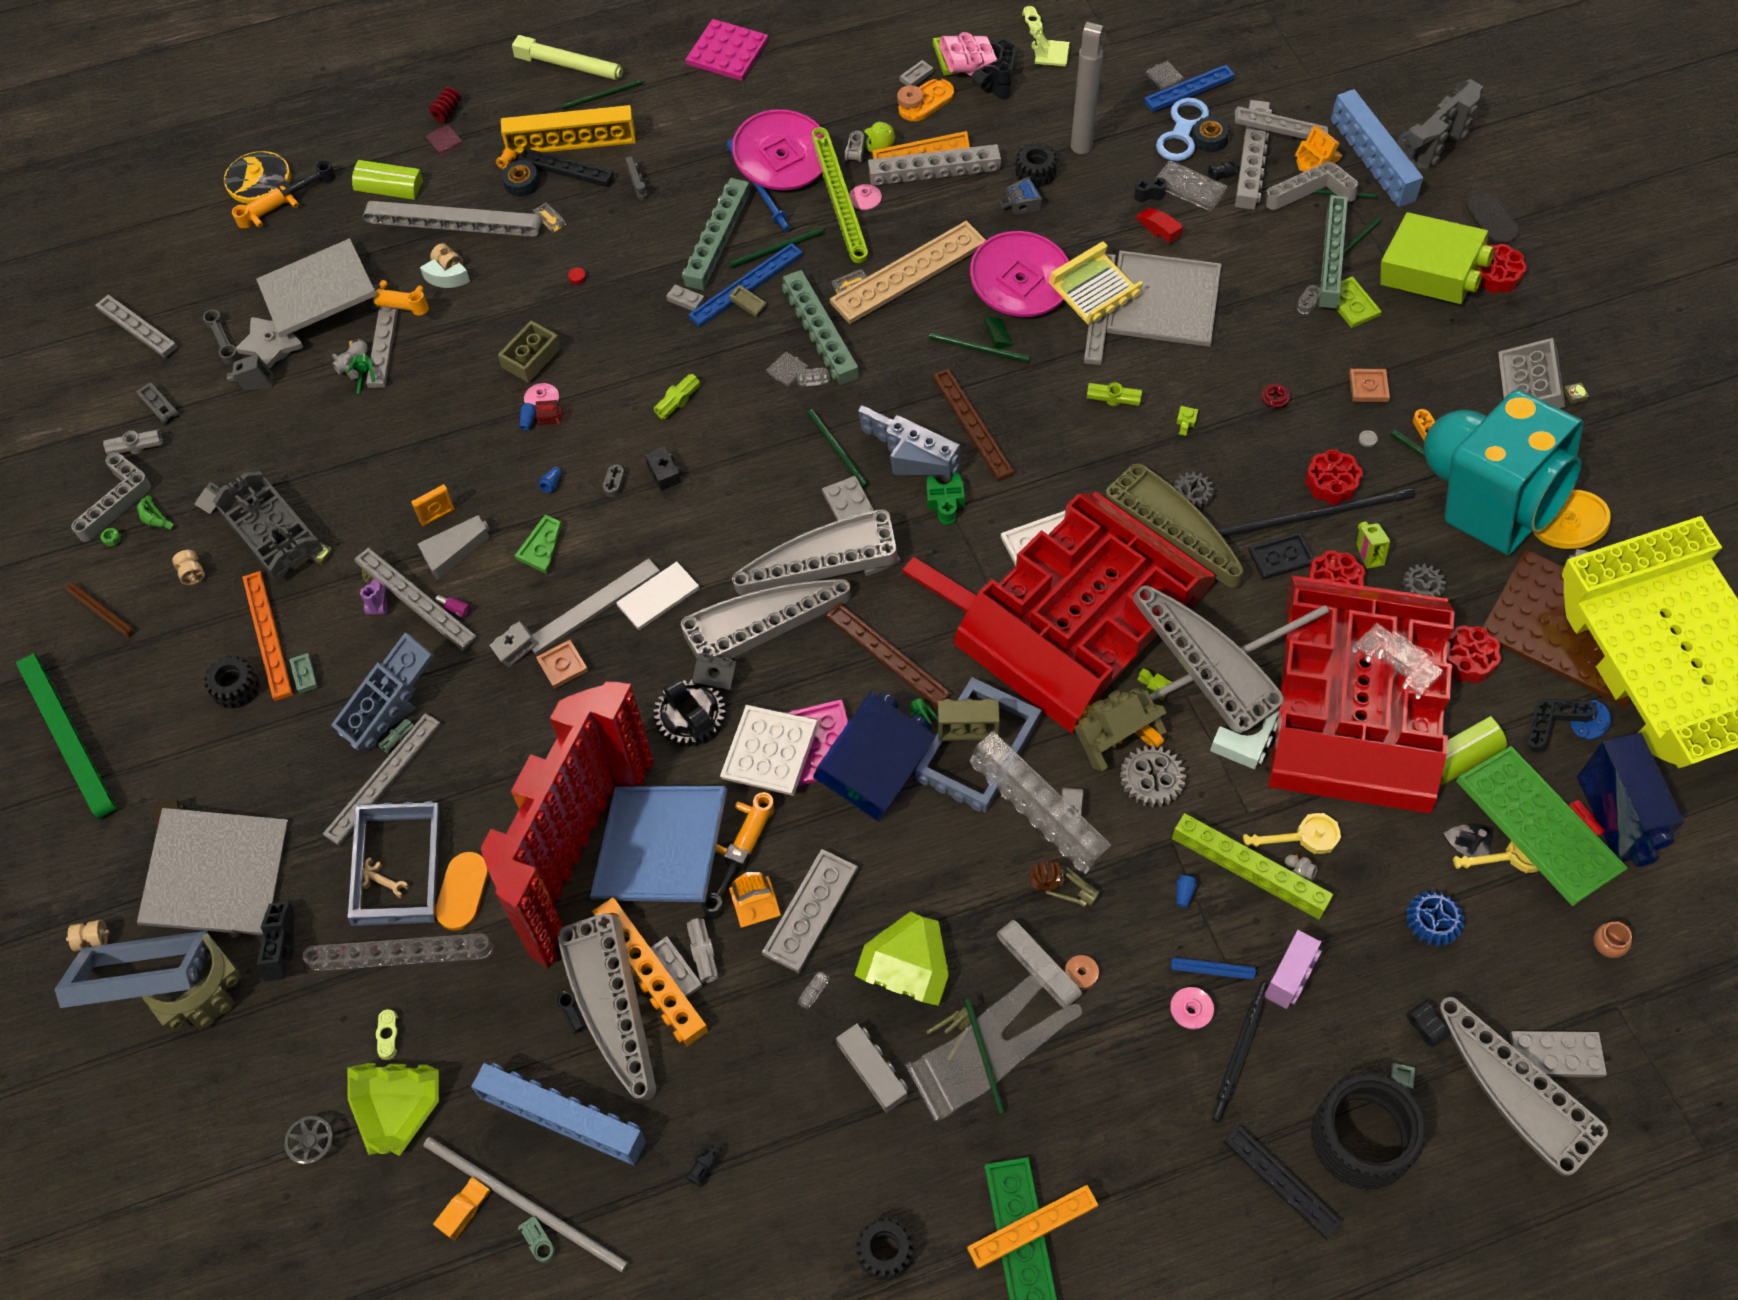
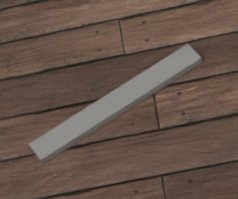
M1105 254L1115 264L1116 255ZM1106 269L1105 271H1103V272H1101L1100 274L1096 275V277H1098V276H1100L1101 274L1105 273V272L1108 271L1109 269ZM1112 272L1096 281L1095 284L1111 275ZM1113 277L1107 280L1106 282L1102 283L1101 285L1097 286L1096 288H1094V290L1112 280ZM1112 284L1094 294L1093 297L1099 294L1100 292L1104 291L1105 289L1109 288L1110 286H1112ZM1111 290L1105 293L1104 295L1100 296L1099 298L1095 299L1094 301H1092V303L1110 293ZM1110 297L1092 307L1091 310L1097 307L1098 305L1102 304L1103 302L1107 301L1108 299H1110ZM1108 314L1102 316L1099 321L1089 324L1084 363L1101 365Z
M367 548L355 558V563L462 651L477 639L474 633L370 548Z
M648 558L534 633L533 637L539 644L531 650L537 656L658 575L660 570Z
M425 713L331 823L323 835L338 846H341L354 830L356 805L365 803L375 805L441 727V723Z

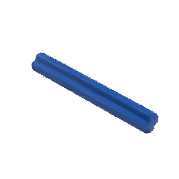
M1176 957L1171 960L1172 970L1252 980L1256 976L1255 967Z

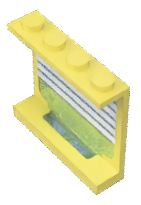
M1103 241L1052 271L1048 282L1088 325L1099 321L1105 314L1112 313L1118 306L1125 305L1129 299L1138 297L1143 285L1142 281L1134 285L1105 255L1107 245Z

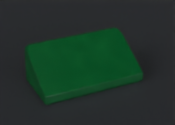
M985 316L984 325L994 347L1001 349L1012 346L1001 318Z

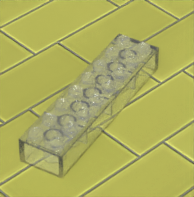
M994 731L976 746L970 759L972 767L976 771L981 772L989 784L995 785L1000 790L1001 795L1005 799L1010 800L1015 805L1016 810L1029 819L1032 826L1039 828L1044 833L1045 838L1058 847L1062 855L1070 858L1079 871L1087 874L1104 857L1111 844Z

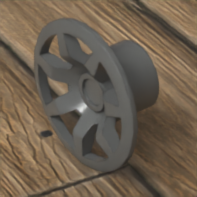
M307 1116L299 1119L289 1128L285 1136L284 1147L287 1155L291 1160L299 1164H312L319 1161L327 1154L332 1145V1129L324 1119L317 1116ZM310 1120L317 1121L312 1130L309 1131L305 1122ZM321 1123L324 1124L328 1133H318ZM301 1124L303 1134H292L293 1130ZM290 1138L299 1141V1144L291 1151L289 1148ZM328 1138V1142L325 1147V1139ZM303 1150L304 1160L296 1158L293 1154Z

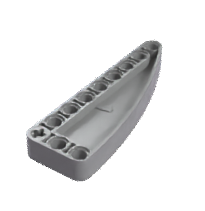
M876 510L827 524L789 540L758 557L733 574L732 582L738 594L745 595L768 588L809 582L894 564L898 559L889 513L886 510Z
M842 579L783 585L748 593L717 603L683 618L681 621L682 632L696 658L698 653H709L714 657H728L732 659L832 610L838 603L842 605L847 603L851 597L850 584Z
M1142 586L1134 593L1133 601L1234 732L1242 733L1250 729L1283 703L1282 693L1261 668L1231 639L1203 617L1152 587ZM1140 592L1145 593L1148 596V600L1141 599ZM1152 608L1158 609L1160 616H1155L1152 613ZM1164 624H1169L1172 627V632L1166 631ZM1177 639L1183 641L1184 648L1177 646ZM1189 655L1195 657L1196 664L1189 661ZM1201 671H1205L1208 674V680L1202 678ZM1214 687L1220 689V696L1214 694ZM1269 695L1274 697L1275 704L1269 702ZM1227 702L1232 705V712L1226 709L1225 704ZM1254 707H1257L1260 710L1259 716H1256L1254 714ZM1240 720L1244 722L1242 726L1239 725Z
M603 913L561 928L558 933L560 935L558 942L573 994L589 1031L606 1061L634 1098L650 1100L656 1093V1085L621 921L615 916ZM592 927V931L588 935V929ZM573 933V937L569 941V936ZM615 940L614 947L610 948L611 942ZM619 960V966L615 969V963ZM623 980V987L619 989V983ZM625 1001H627V1002H628V1006H627V1008L624 1010V1009H623V1004L625 1003ZM629 1022H632V1027L628 1031L627 1026ZM636 1042L637 1047L635 1051H632V1045ZM640 1063V1064H641V1069H640V1071L637 1073V1072H636V1067H637V1065ZM644 1084L645 1092L641 1094V1087Z
M1452 997L1445 998L1440 1006L1441 1016L1444 1023L1448 1026L1450 1035L1463 1060L1485 1094L1511 1127L1550 1167L1562 1176L1567 1177L1574 1174L1607 1137L1608 1129L1606 1125L1457 999ZM1453 1004L1457 1011L1449 1014L1445 1011L1444 1006ZM1462 1020H1472L1474 1027L1470 1029L1465 1028L1462 1025ZM1484 1033L1491 1036L1492 1042L1484 1044L1480 1041L1479 1036ZM1502 1048L1506 1049L1510 1057L1502 1059L1498 1056L1497 1051ZM1517 1064H1524L1528 1069V1073L1524 1075L1519 1074L1515 1066ZM1536 1079L1543 1080L1546 1084V1089L1538 1090L1534 1086V1081ZM1552 1096H1562L1565 1101L1564 1105L1557 1106L1554 1104ZM1572 1111H1580L1583 1115V1120L1581 1122L1574 1121L1571 1117ZM1598 1127L1601 1130L1599 1134L1602 1136H1592L1590 1128L1595 1129ZM1575 1144H1585L1587 1153L1584 1155L1577 1153ZM1563 1159L1569 1160L1572 1163V1170H1563L1560 1166V1161Z

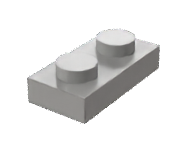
M921 60L900 76V81L906 86H916L933 73V67Z
M674 285L666 296L667 301L692 311L700 307L705 301L703 295L678 285Z

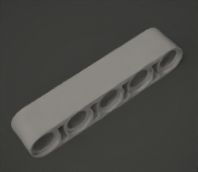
M1011 920L996 933L1003 945L1063 1008H1068L1082 995L1079 987L1015 920Z

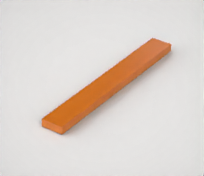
M259 571L243 576L272 698L274 701L293 696L263 574Z

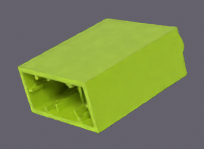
M1407 212L1381 260V285L1462 304L1467 292L1475 293L1479 287L1482 272L1478 271L1480 266L1488 268L1491 263L1494 247L1487 245L1488 230Z

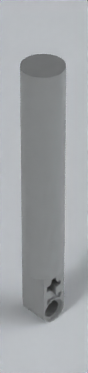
M1086 22L1084 26L1082 46L1079 52L1071 136V149L1078 154H1086L1093 147L1103 57L1104 26L1091 22Z

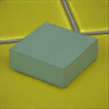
M1393 1063L1390 1079H1395L1399 1084H1403L1404 1088L1412 1091L1415 1068Z

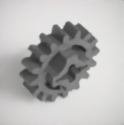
M1185 472V476L1180 475L1174 483V488L1199 509L1202 507V504L1207 505L1208 501L1212 499L1214 491L1212 482H1208V477L1202 478V473L1197 476L1195 472H1192V475Z
M1416 564L1414 569L1410 567L1403 577L1402 585L1405 586L1404 592L1409 591L1414 594L1440 597L1445 590L1446 582L1443 581L1444 575H1438L1440 570L1434 571L1432 565L1426 568V564H1423L1422 567Z

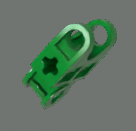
M959 473L953 474L952 480L948 484L938 483L933 475L927 478L928 510H937L938 519L944 525L953 524L957 518V508L965 507L963 482Z

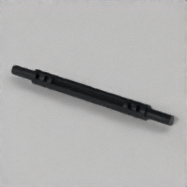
M1260 983L1255 999L1251 1001L1217 1095L1218 1102L1212 1116V1120L1215 1122H1220L1225 1106L1229 1104L1264 1007L1262 1003L1268 989V985L1265 983Z

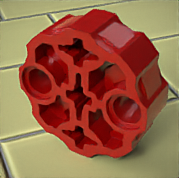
M1488 245L1494 247V254L1489 267L1480 266L1478 270L1482 272L1479 286L1492 293H1508L1515 290L1516 285L1521 283L1527 265L1524 263V256L1509 245Z
M1328 450L1325 453L1316 454L1312 458L1306 473L1305 484L1311 490V495L1316 499L1327 501L1329 504H1339L1342 501L1351 500L1356 495L1363 476L1362 468L1358 466L1356 459L1352 455L1341 453L1338 450Z
M1326 551L1324 555L1315 557L1308 571V578L1364 586V567L1356 561L1353 555L1347 552Z
M1463 625L1456 627L1451 633L1447 644L1446 663L1452 664L1451 675L1453 679L1462 683L1467 681L1476 684L1485 681L1486 677L1494 673L1501 660L1499 654L1500 644L1496 638L1488 634L1486 629L1479 626L1468 627Z

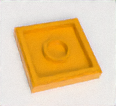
M444 484L411 501L422 526L455 509Z

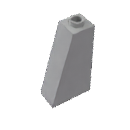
M479 515L418 543L420 551L436 580L442 578L489 539L487 533L490 530L485 520L481 521Z

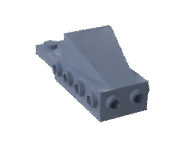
M861 406L858 410L861 429L866 434L877 436L883 442L887 441L888 450L891 452L890 460L894 475H942L951 479L953 474L958 473L961 464L959 444L899 415H896L892 420L865 406Z
M404 633L383 663L377 662L331 725L338 731L341 737L351 742L350 745L359 751L361 749L370 751L388 728L414 712L416 708L408 701L415 690L413 685L435 656L410 634Z

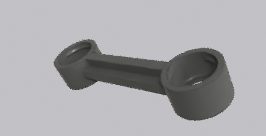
M215 309L206 311L203 315V320L206 326L212 329L220 346L219 355L225 364H234V362L239 360L240 356L236 347L230 344L222 327L223 319L219 311ZM217 317L214 321H209L211 318ZM234 352L231 356L225 357L226 354Z

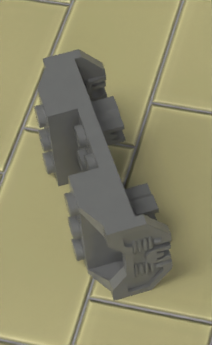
M1471 79L1458 83L1454 89V96L1451 98L1447 95L1437 106L1439 109L1422 126L1417 123L1408 131L1399 135L1398 146L1419 172L1428 171L1432 166L1438 164L1440 161L1439 155L1444 149L1443 144L1447 138L1456 144L1462 139L1465 140L1470 133L1469 127L1474 121L1473 116L1478 110L1477 104L1483 86Z
M260 471L243 473L241 475L242 482L237 477L238 483H229L232 489L224 485L213 500L218 511L231 528L245 541L262 566L276 581L286 574L290 566L302 558L317 555L323 551L319 540L305 526ZM254 490H261L257 494L254 492ZM248 492L251 493L250 496H248L244 500H241L240 497L244 496ZM238 500L240 505L230 510L234 502Z

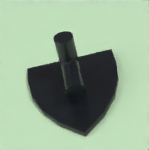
M1462 824L1443 833V836L1463 856L1470 858L1489 855L1493 827L1480 824Z

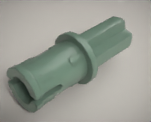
M405 719L397 728L390 730V734L378 744L382 750L385 749L384 752L388 753L414 727L413 723Z

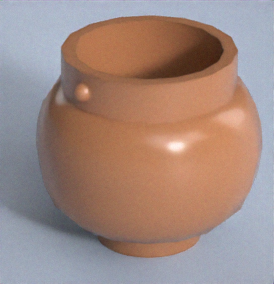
M1620 922L1602 924L1594 933V946L1605 957H1622L1631 948V931Z

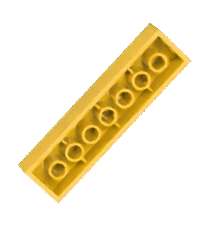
M630 105L501 118V133L505 148H510L516 155H520L524 148L539 152H553L636 143L635 127Z

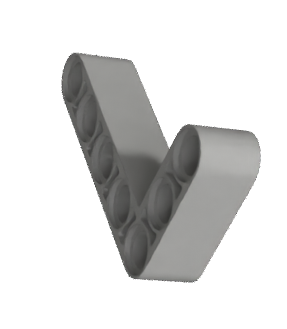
M1325 162L1270 187L1267 190L1266 207L1272 210L1279 209L1324 187H1328L1337 196L1348 197L1347 202H1351L1356 199L1358 182L1334 162Z
M119 453L108 455L106 457V464L122 482L78 517L71 525L72 530L83 542L92 540L151 490V484L145 474Z

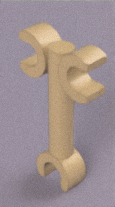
M370 857L366 859V868H363V880L365 881L362 886L364 889L369 888L371 879L392 889L398 898H403L404 896L399 892V889L403 887L409 889L408 884L404 881L396 883L378 874L377 872L382 868L381 863L377 862L374 867H370L373 860Z

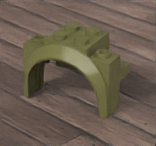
M1134 688L1129 692L1114 691L1108 695L1109 698L1095 702L1092 708L1087 710L1088 716L1080 720V724L1074 727L1092 768L1100 771L1108 768L1101 752L1147 724L1160 735L1167 732L1160 718L1166 714L1163 706L1153 703L1147 690Z
M208 933L203 935L202 938L212 955V967L209 975L174 1002H162L156 1000L153 995L141 996L160 1023L170 1032L180 1028L187 1019L201 1031L212 1025L216 1018L230 1011L232 1006L236 1004L226 989L234 986L242 975Z

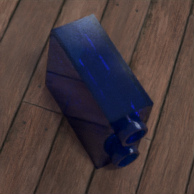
M870 691L821 760L812 777L879 822L936 735L931 732V724L923 717L912 715L910 718L899 711V704L892 696L880 692L877 696Z
M1642 733L1602 741L1578 774L1577 779L1596 821L1605 830L1603 836L1609 849L1622 862L1632 860L1635 867L1650 865L1660 859L1658 854L1660 849L1666 848L1675 842L1672 835L1685 821Z

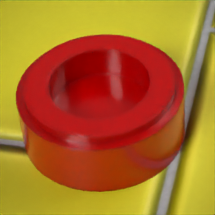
M573 268L568 273L572 284H582L586 280L585 271L581 268Z

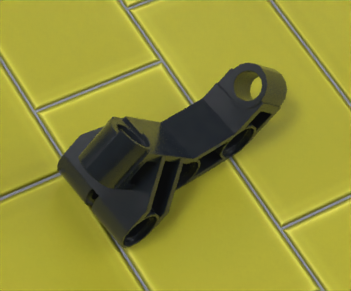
M1001 37L990 43L997 60L974 71L971 80L982 90L990 88L992 93L998 98L1006 99L1011 95L1016 47L1009 40Z

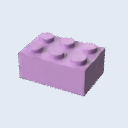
M1297 930L1265 993V998L1286 1009L1290 1003L1295 1004L1322 952L1318 949L1321 941Z

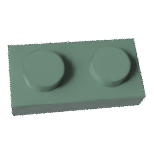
M306 653L289 659L299 694L318 688L309 654Z

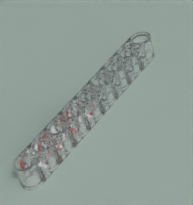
M484 934L425 937L310 946L303 952V960L315 971L483 959L491 955L493 946ZM486 943L482 949H477L480 944ZM465 945L462 950H457L458 946ZM444 946L442 951L436 952L437 948ZM423 948L420 953L415 954L417 949ZM402 949L400 954L394 955L397 950ZM377 951H381L380 955L374 957ZM360 952L357 958H353L356 953ZM336 954H339L337 959L332 960ZM319 955L315 961H312L313 957Z

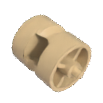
M444 243L435 246L430 255L431 261L435 259L445 271L458 263L461 265L463 263L462 257Z
M183 550L174 555L172 562L182 584L194 585L203 580L205 573L195 551Z
M103 920L88 922L86 926L83 923L73 924L68 928L66 941H69V945L74 952L80 951L82 948L89 947L90 945L92 947L106 945L110 932L107 930Z

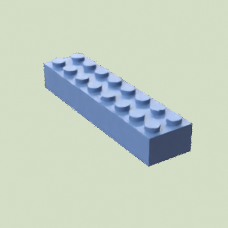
M1355 89L1337 95L1331 116L1332 123L1336 125L1341 135L1346 138L1348 144L1352 146L1357 156L1362 159L1365 166L1372 172L1374 178L1378 180L1383 190L1388 193L1398 208L1415 202L1423 176Z
M485 1063L482 1065L471 1086L480 1099L635 1166L646 1143L638 1125L632 1122L627 1124L620 1122V1118L611 1113H608L606 1116L600 1113V1109L595 1106L588 1105V1107L580 1104L581 1101L574 1097L564 1098L559 1091L553 1088H549V1090L541 1088L542 1085L534 1080L527 1082L516 1072L506 1073L501 1066L492 1063L491 1066Z

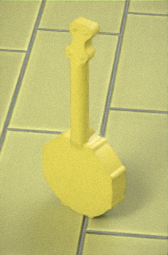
M1315 813L1306 816L1298 827L1297 833L1260 837L1255 834L1249 837L1245 834L1243 842L1246 847H1249V845L1258 847L1262 844L1300 841L1301 846L1313 854L1331 853L1339 842L1341 835L1337 821L1325 815V813Z
M1512 841L1509 842L1506 848L1507 852L1470 858L1467 856H1463V858L1455 856L1453 858L1457 869L1461 866L1468 869L1473 865L1510 860L1511 865L1525 873L1539 871Z

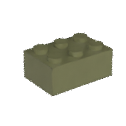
M530 321L498 354L501 367L529 383L561 349L559 337L541 325Z
M946 699L938 701V741L998 740V700L964 699L963 701H953Z

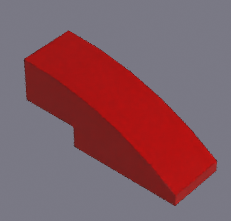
M1148 208L1136 215V219L1157 238L1161 236L1165 241L1171 243L1182 236L1183 226L1159 210Z

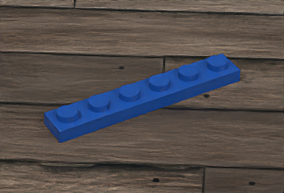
M1224 65L1144 98V103L1151 112H1155L1174 104L1180 99L1192 97L1234 79L1235 74L1227 65Z

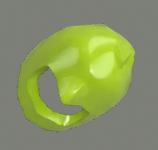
M876 122L872 127L865 130V133L869 136L865 147L871 153L872 150L892 147L895 143L893 127L885 122Z

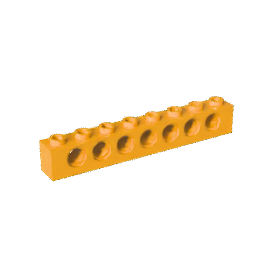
M612 897L593 910L594 916L607 913L621 921L624 938H630L626 942L632 976L633 978L635 976L638 977L640 980L638 985L644 994L647 992L652 998L649 1000L656 1010L660 1008L663 1012L661 1017L666 1025L673 1026L675 1029L673 1034L679 1043L683 1041L686 1046H689L708 1032L706 1024L616 900ZM635 953H641L639 958L632 959ZM646 969L653 970L651 974L643 975ZM658 985H664L661 991H655L654 989ZM668 1002H676L675 1006L671 1008L666 1007ZM680 1018H688V1021L686 1023H678V1020Z

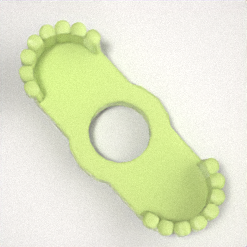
M1025 7L1022 16H1025V22L1029 25V33L1033 35L1034 31L1037 30L1039 35L1040 30L1043 32L1041 18L1034 7ZM1030 17H1036L1037 20H1036V21H1030L1029 18H1030Z
M388 1009L379 1014L378 1029L376 1030V1038L378 1040L377 1051L379 1057L385 1061L393 1059L397 1053L395 1039L398 1034L396 1028L398 1016L394 1011ZM385 1028H391L393 1032L392 1036L388 1039L381 1038V1032Z

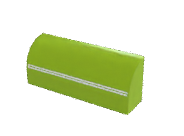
M362 160L357 161L352 176L354 191L415 200L423 183L420 169Z
M1491 716L1448 740L1441 785L1450 782L1506 749V737L1500 726Z

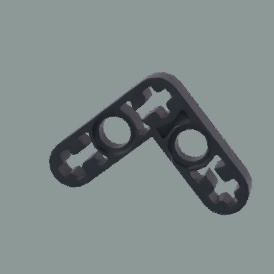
M1546 699L1538 702L1528 737L1531 750L1541 753L1548 748L1555 720L1580 722L1594 720L1597 717L1595 705L1588 701ZM1566 707L1572 708L1570 713H1561L1562 709ZM1540 723L1548 724L1544 729L1537 728Z

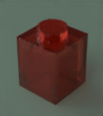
M557 400L536 401V419L539 425L560 424V417H563L562 406H559Z

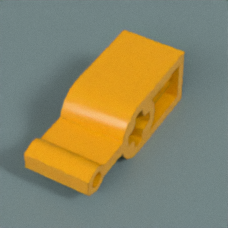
M472 1177L461 1193L457 1194L450 1201L433 1225L455 1241L474 1217L478 1206L490 1193V1189Z

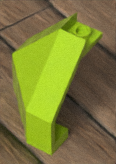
M910 911L864 945L855 976L868 983L884 986L890 991L915 997V1000L939 1006L949 976L939 921L922 917Z
M376 1063L347 1067L348 1101L368 1155L393 1152L400 1156L439 1102V1070L429 1065H418V1068L414 1069L406 1068V1064H388L386 1067H376Z

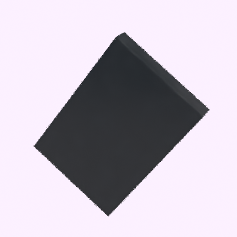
M1301 532L1252 545L1248 548L1263 580L1310 567L1315 559Z

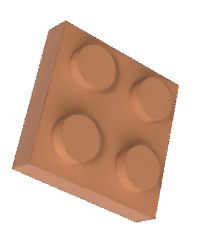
M1350 369L1349 378L1352 402L1389 401L1390 395L1386 369Z
M571 640L536 657L554 689L588 672L585 663Z

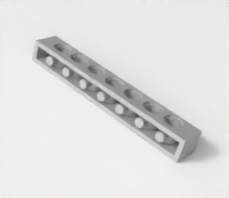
M1250 100L1249 109L1272 113V109H1269L1270 102ZM1246 126L1235 207L1255 210L1256 203L1260 202L1261 193H1258V191H1261L1263 182L1260 180L1264 174V169L1261 166L1264 167L1266 157L1263 154L1266 155L1267 145L1264 143L1268 141L1269 133H1266L1268 130Z
M995 144L868 160L870 183L875 186L999 171L1001 157L998 145Z

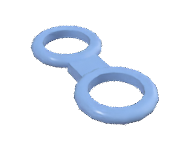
M1195 98L1180 99L1171 107V116L1176 122L1173 131L1161 135L1156 144L1158 153L1167 160L1182 161L1191 157L1195 151V143L1190 137L1192 128L1197 120L1199 121L1201 118L1209 116L1207 105ZM1190 105L1199 108L1202 115L1195 120H1186L1177 111L1183 106ZM1175 138L1183 140L1188 145V149L1183 153L1175 154L1168 152L1163 144L1165 141Z

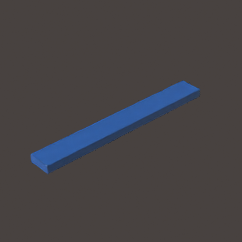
M793 243L789 244L689 313V319L699 328L735 304L729 300V295L738 284L752 292L803 256V252Z

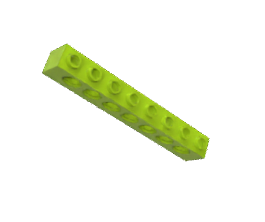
M1185 813L1174 830L1173 840L1319 920L1333 896L1329 891Z

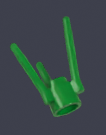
M360 354L357 357L353 356L352 362L346 370V373H349L355 365L356 370L359 372L357 394H360L363 373L368 369L372 382H375L372 366L373 360L365 354Z
M916 699L910 704L912 711L910 716L913 720L919 748L922 749L923 744L917 718L925 719L928 725H931L932 722L928 717V713L937 723L938 717L931 710L930 706L925 704L923 699Z

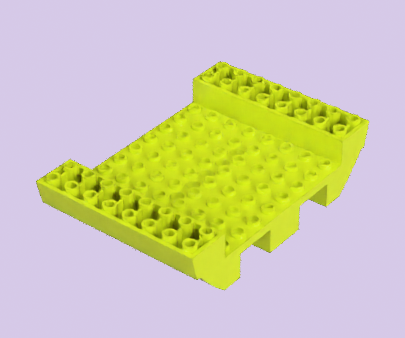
M1702 516L1567 559L1562 573L1567 620L1576 634L1590 630L1605 655L1596 668L1615 700L1626 696L1631 698L1646 723L1636 734L1645 750L1662 760L1677 765L1678 768L1738 748V599L1712 560L1722 546ZM1660 612H1663L1666 618L1662 617ZM1670 628H1673L1676 634H1673ZM1681 645H1684L1687 651H1684ZM1691 661H1694L1698 668L1693 667ZM1702 678L1706 680L1708 685L1702 682Z

